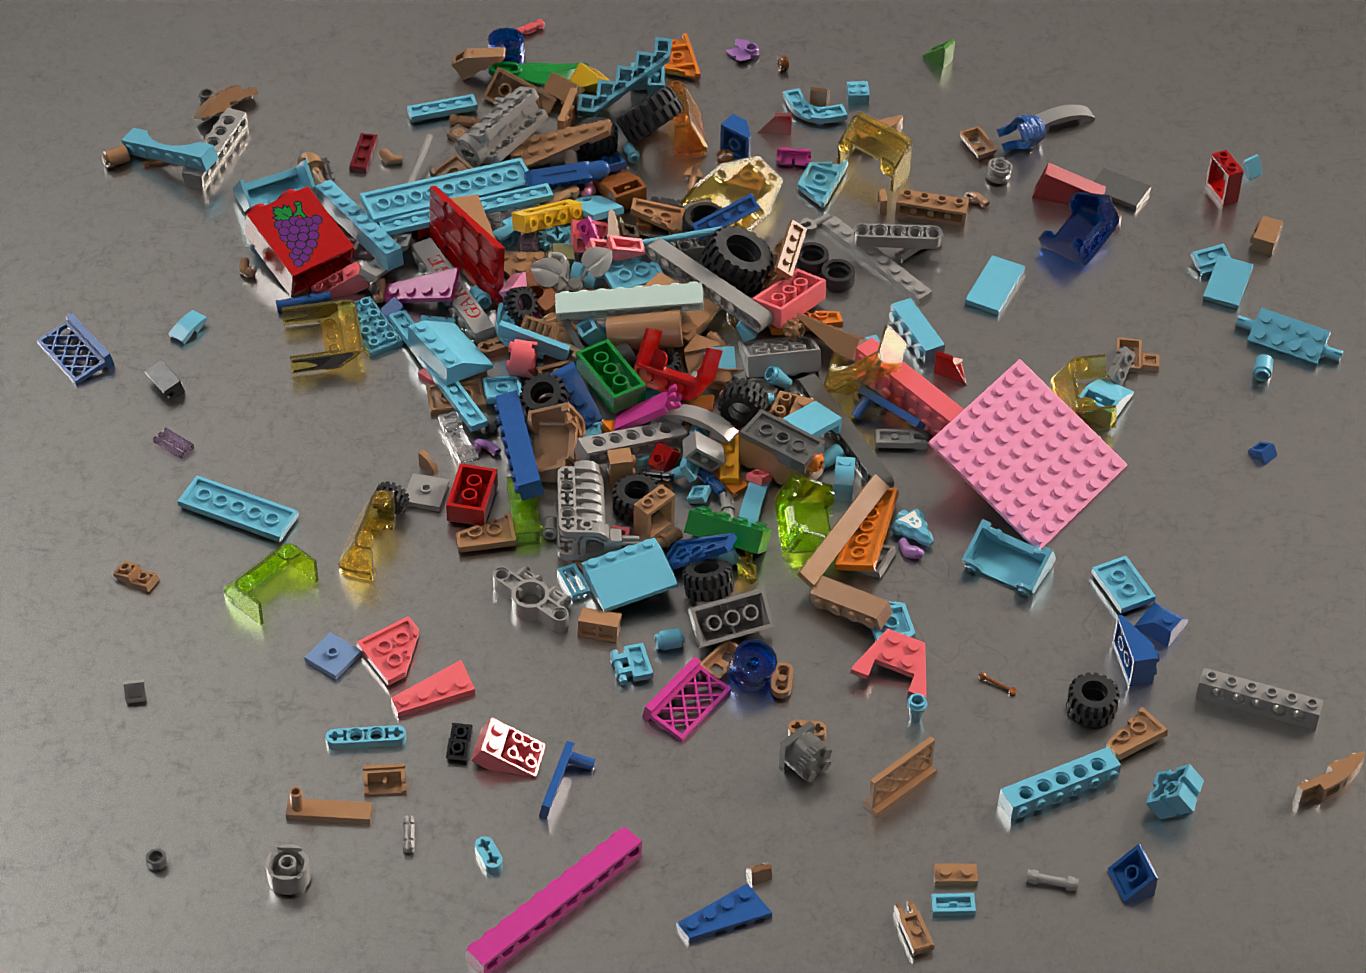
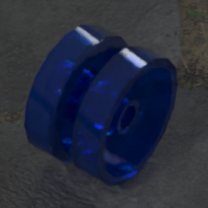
M504 27L496 29L489 34V48H506L505 58L502 61L518 64L524 62L525 38L519 30Z
M758 639L743 641L736 648L727 667L728 676L732 683L742 690L758 691L763 689L776 670L778 663L777 655L766 642Z

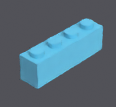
M908 298L891 304L889 318L898 327L899 333L903 334L906 338L908 345L912 346L916 356L924 364L935 361L936 352H944L945 344L912 299Z

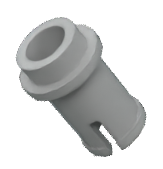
M552 515L544 518L545 523L542 530V535L548 540H552L557 536V518L554 516L552 521Z

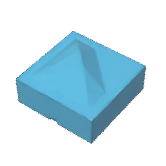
M710 485L693 486L687 497L688 503H706L712 491Z

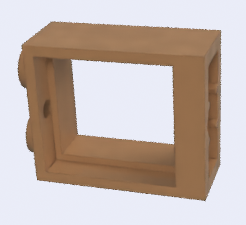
M662 484L634 504V536H639L640 541L643 542L646 539L652 538L657 539L660 534L665 533L675 525V494ZM659 510L658 513H656L654 516L651 517V515H652L653 513H655L656 511Z

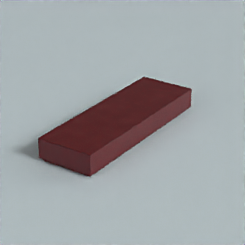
M360 134L349 165V171L367 173L378 141V135Z

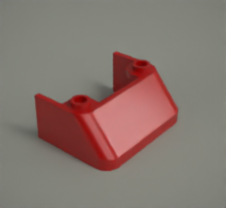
M646 328L634 371L643 380L646 387L661 392H668L669 387L676 384L677 390L673 391L676 395L681 393L682 399L696 400L714 381L723 350L706 347L701 367L698 369L696 377L666 367L668 356L666 352L658 349L662 331Z

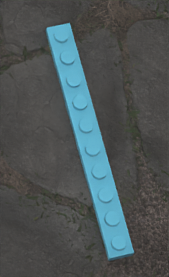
M548 183L481 197L480 201L485 214H491L553 200V193ZM430 209L378 221V225L389 236L428 228Z
M406 310L389 314V322L469 430L472 432L488 426V420L460 382L457 381L445 385L407 343L408 326L415 324V322Z

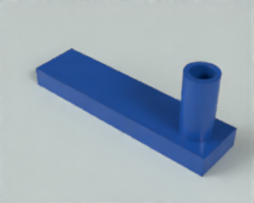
M750 193L693 223L691 228L693 231L729 226L759 211L761 207L753 194ZM709 236L698 237V239L701 241Z
M861 385L857 392L862 397L851 413L855 418L861 420L871 402L917 429L923 431L926 424L920 419Z
M567 741L543 800L539 817L547 819L568 763L590 771L593 769L596 759L573 752L575 743Z

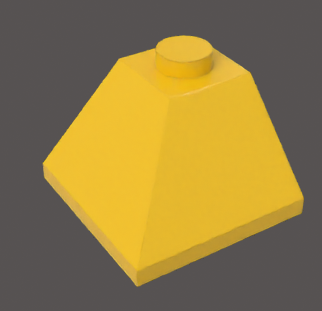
M581 62L570 77L573 83L581 86L588 92H597L598 79L611 81L598 70Z

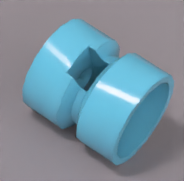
M574 261L569 280L573 277L581 278L586 269L581 262ZM588 271L582 284L584 287L595 289L598 277H593Z

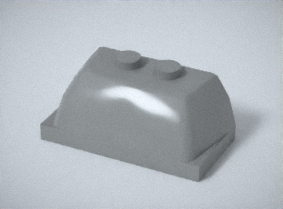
M764 588L688 608L698 648L774 627Z

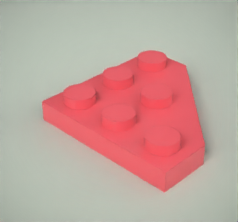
M407 616L357 641V647L388 686L406 677L419 636V628Z

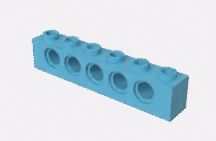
M1106 747L1000 789L998 802L1010 820L1017 817L1021 818L1032 811L1041 810L1045 806L1059 803L1070 796H1077L1085 790L1094 789L1100 784L1114 781L1119 777L1121 764L1109 747Z

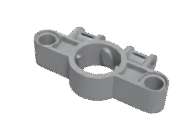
M527 566L522 567L516 573L506 567H497L493 570L494 590L512 602V610L517 617L529 621L538 620L556 633H564L568 630L569 613L567 608L572 601L570 595L560 592L557 586L548 589L542 582V576L534 574ZM526 595H536L541 599L539 603L533 605L519 602V599Z

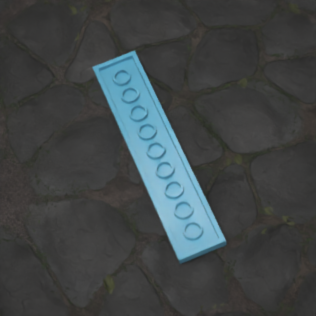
M522 158L360 193L359 199L370 219L378 223V221L430 209V186H437L449 198L476 194L481 198L527 188L524 173L529 170Z

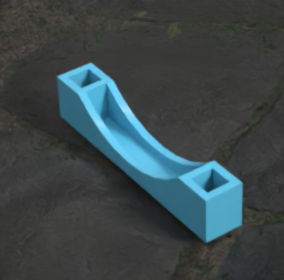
M133 128L121 140L130 155L207 171L219 159L212 144L197 142L188 145H165L153 140L148 135L147 130Z

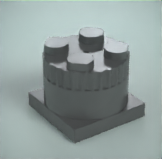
M808 721L780 742L779 769L782 772L791 768L807 782H812L821 771L825 772L831 765L829 760L832 754V749L815 735V724L811 721Z

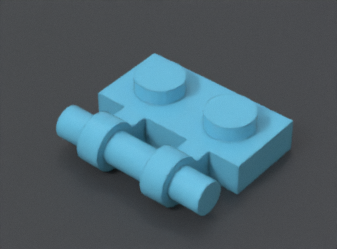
M643 643L624 646V653L618 654L617 650L610 652V661L612 666L615 667V676L621 685L628 683V676H632L634 682L653 678V670ZM627 662L628 667H623L622 664Z

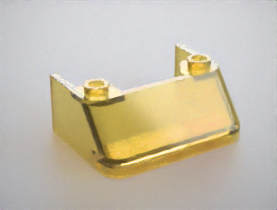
M857 112L851 118L838 142L837 163H842L857 148L881 161V170L885 175L891 177L890 191L894 192L909 178L912 141L904 133L863 112Z
M887 324L884 327L878 351L849 365L836 352L833 353L823 384L824 389L829 393L854 394L861 385L865 387L892 372H897L901 368L907 343Z
M1105 354L1075 357L1051 379L1052 391L1093 431L1116 428V405L1097 407L1094 399L1090 397L1080 398L1076 380L1106 377Z

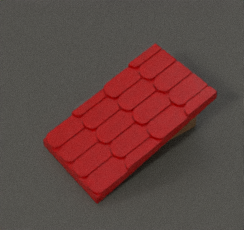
M430 186L429 238L434 241L444 257L455 268H458L474 286H478L491 296V302L496 304L502 303L503 297L499 292L504 286L505 247L495 239L478 194L449 198L437 186Z

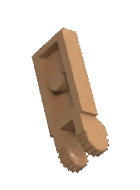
M912 900L907 901L908 914L904 913L900 903L894 904L896 916L913 955L934 950L932 938Z

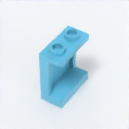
M817 401L783 418L784 421L816 437L829 430L837 434L841 432L842 417Z

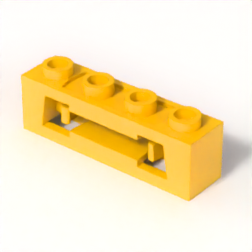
M571 199L512 212L513 230L522 233L571 223L573 219L583 220L582 202Z

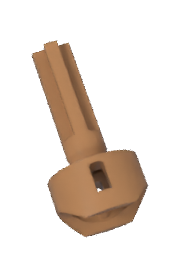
M304 152L298 157V165L303 160H307L316 185L326 181L320 172L323 162L317 154Z

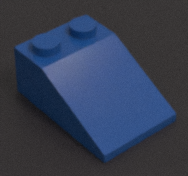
M1117 615L1113 643L1129 687L1153 684L1154 675L1157 674L1156 665L1160 660L1158 650H1155L1153 643L1122 615Z

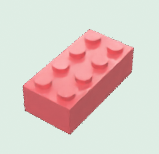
M796 269L789 280L782 278L752 298V300L771 312L774 318V322L771 325L782 329L788 319L792 320V317L797 318V313L804 314L826 299V280Z

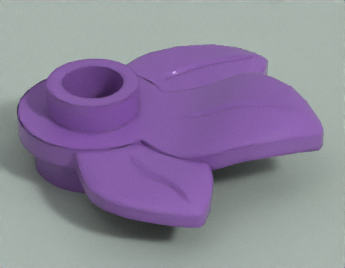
M735 39L736 47L726 50L730 57H736V61H746L758 56L760 52L757 44L743 39Z

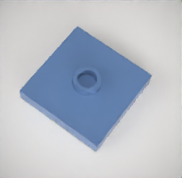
M330 632L304 659L306 663L337 680L362 655V652Z

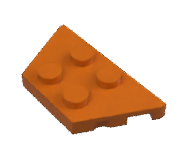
M687 33L682 34V38L677 41L672 39L670 61L665 64V73L701 79V73Z

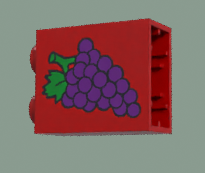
M308 186L298 191L294 189L286 190L276 201L267 205L258 203L251 207L246 214V238L290 297L311 288L315 283L353 263L354 246Z

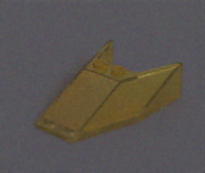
M759 155L719 164L697 182L680 201V204L684 205L707 199L724 208L752 193L761 207L760 210L734 223L735 226H739V228L744 227L752 232L771 213L783 179Z

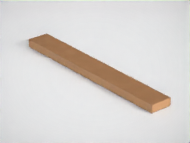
M876 474L869 479L797 573L810 588L816 584L889 488Z

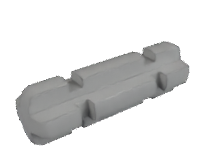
M412 815L403 817V852L407 854L415 851L414 817Z

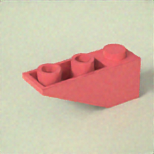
M356 261L311 286L313 294L330 291L332 298L356 294L369 287L370 282L363 280V276L358 274L361 265Z

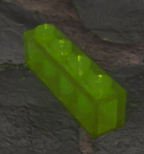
M506 477L517 547L540 544L543 528L542 524H538L540 521V511L535 509V507H538L537 497L522 501L520 493L516 494L512 477Z

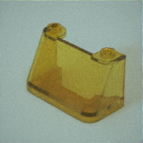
M376 491L356 517L338 560V569L342 574L374 580L376 568L373 564L372 548L374 546V538L372 534L381 536L382 531L386 528L394 530L396 525L394 492Z

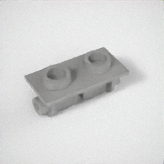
M1126 346L1117 350L1112 362L1115 366L1110 367L1106 380L1122 386L1136 354Z

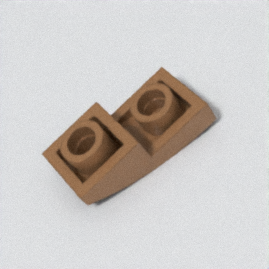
M123 561L113 573V576L123 583L145 592H150L159 581L157 573L141 570L139 564Z

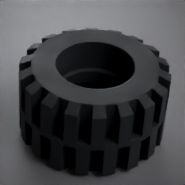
M588 117L586 120H581L576 126L607 120L608 118ZM611 121L610 136L592 144L588 142L582 144L580 149L576 150L577 153H580V156L586 157V159L596 160L603 156L610 158V155H613L618 149V127Z
M545 372L544 375L537 373L538 376L536 377L532 375L529 381L526 380L524 382L525 386L521 387L522 392L519 395L521 398L520 402L527 414L531 410L562 404L571 400L562 380L555 374L550 375L549 372ZM553 393L549 401L541 404L537 403L543 394Z
M745 378L730 380L724 386L718 402L719 414L726 421H729L731 425H737L739 428L745 427L761 409L766 411L769 402L768 393L765 392L763 387H760L759 383H754L753 380H746Z
M633 473L631 476L625 475L624 478L618 479L613 488L614 514L620 520L624 519L626 523L632 522L634 524V504L658 487L657 481L652 480L650 476L646 477L645 474L637 475L636 473ZM659 510L656 511L655 513H653V514L651 515V517L654 516L656 513H658Z
M705 559L694 562L682 571L685 594L692 601H717L729 596L734 591L731 564L722 559Z
M1089 672L1085 673V675H1078V678L1072 680L1066 702L1067 712L1070 713L1069 716L1072 719L1075 718V722L1078 724L1081 722L1086 727L1087 725H1091V727L1099 725L1102 727L1105 723L1109 724L1111 719H1114L1119 703L1120 691H1118L1117 684H1113L1114 681L1111 678L1107 679L1106 675L1100 676L1098 675L1099 673L1095 672L1094 674ZM1088 698L1096 699L1098 701L1088 700Z

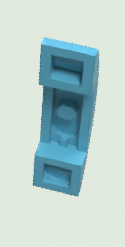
M749 482L740 509V517L749 519V523L758 522L771 482L762 486Z

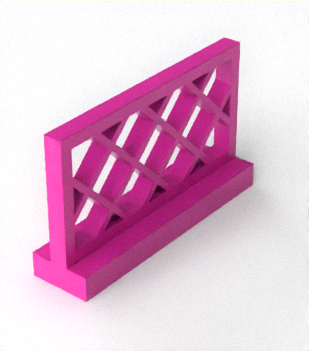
M695 656L645 706L642 716L648 722L650 720L654 721L680 742L707 717L732 689L700 665L701 661ZM699 673L706 677L707 682H696V676ZM694 687L695 694L684 695L683 689ZM697 687H708L709 694H698ZM711 687H719L723 692L721 694H712ZM699 699H710V706L700 707ZM673 700H681L682 707H672L671 702ZM685 700H696L697 707H686ZM673 712H683L684 719L674 720ZM687 712H697L698 718L688 719ZM660 713H669L670 720H662L658 715ZM685 724L686 730L681 734L675 729L674 725Z

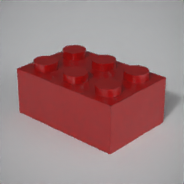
M460 463L446 503L447 521L478 526L486 524L498 486L497 469Z

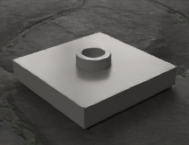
M413 473L405 492L409 494L408 498H410L407 506L440 512L450 485V479Z

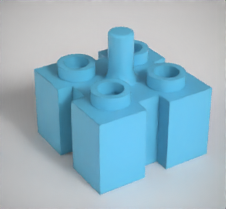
M1190 764L1177 767L1174 772L1170 769L1157 772L1152 784L1155 789L1149 792L1145 804L1160 820L1174 817L1177 813L1179 815L1191 814L1195 810L1196 796L1200 794L1204 780Z

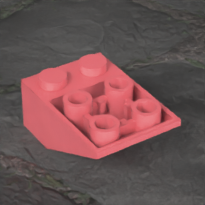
M491 717L480 731L471 761L488 770L535 778L546 744Z

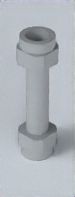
M1028 869L1026 882L1036 885L1037 882L1066 887V891L1077 892L1079 879L1068 876V879L1039 874V870Z

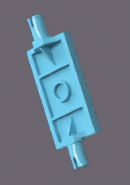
M1262 307L1255 320L1239 315L1235 326L1250 330V335L1247 339L1249 343L1315 366L1318 365L1321 357H1327L1340 362V357L1343 355L1342 350L1328 346L1327 341L1330 331Z

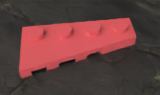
M459 660L393 696L391 703L399 718L474 695L475 688L462 660Z

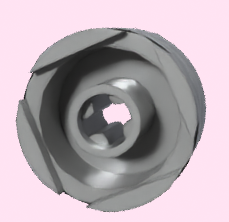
M292 844L277 847L278 850L273 853L271 851L266 858L267 878L271 890L274 893L285 895L303 893L311 878L307 853L305 854L302 848Z

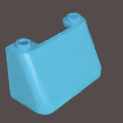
M982 519L962 558V562L966 565L965 569L973 573L976 571L1014 587L1022 595H1033L1056 560L1053 549L1044 546L1041 550L1038 545L1034 547L1002 533V530L999 528L996 530L990 527L992 523Z

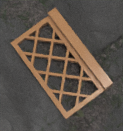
M793 219L788 223L785 236L774 246L772 252L774 263L761 286L759 294L783 277L789 280L793 275L807 228Z
M930 736L870 780L869 796L863 800L862 806L874 817L878 818L936 776L937 769L932 766L935 739Z

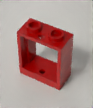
M1227 149L1211 154L1205 184L1222 207L1238 203L1244 170ZM1224 173L1227 175L1226 181L1224 180Z

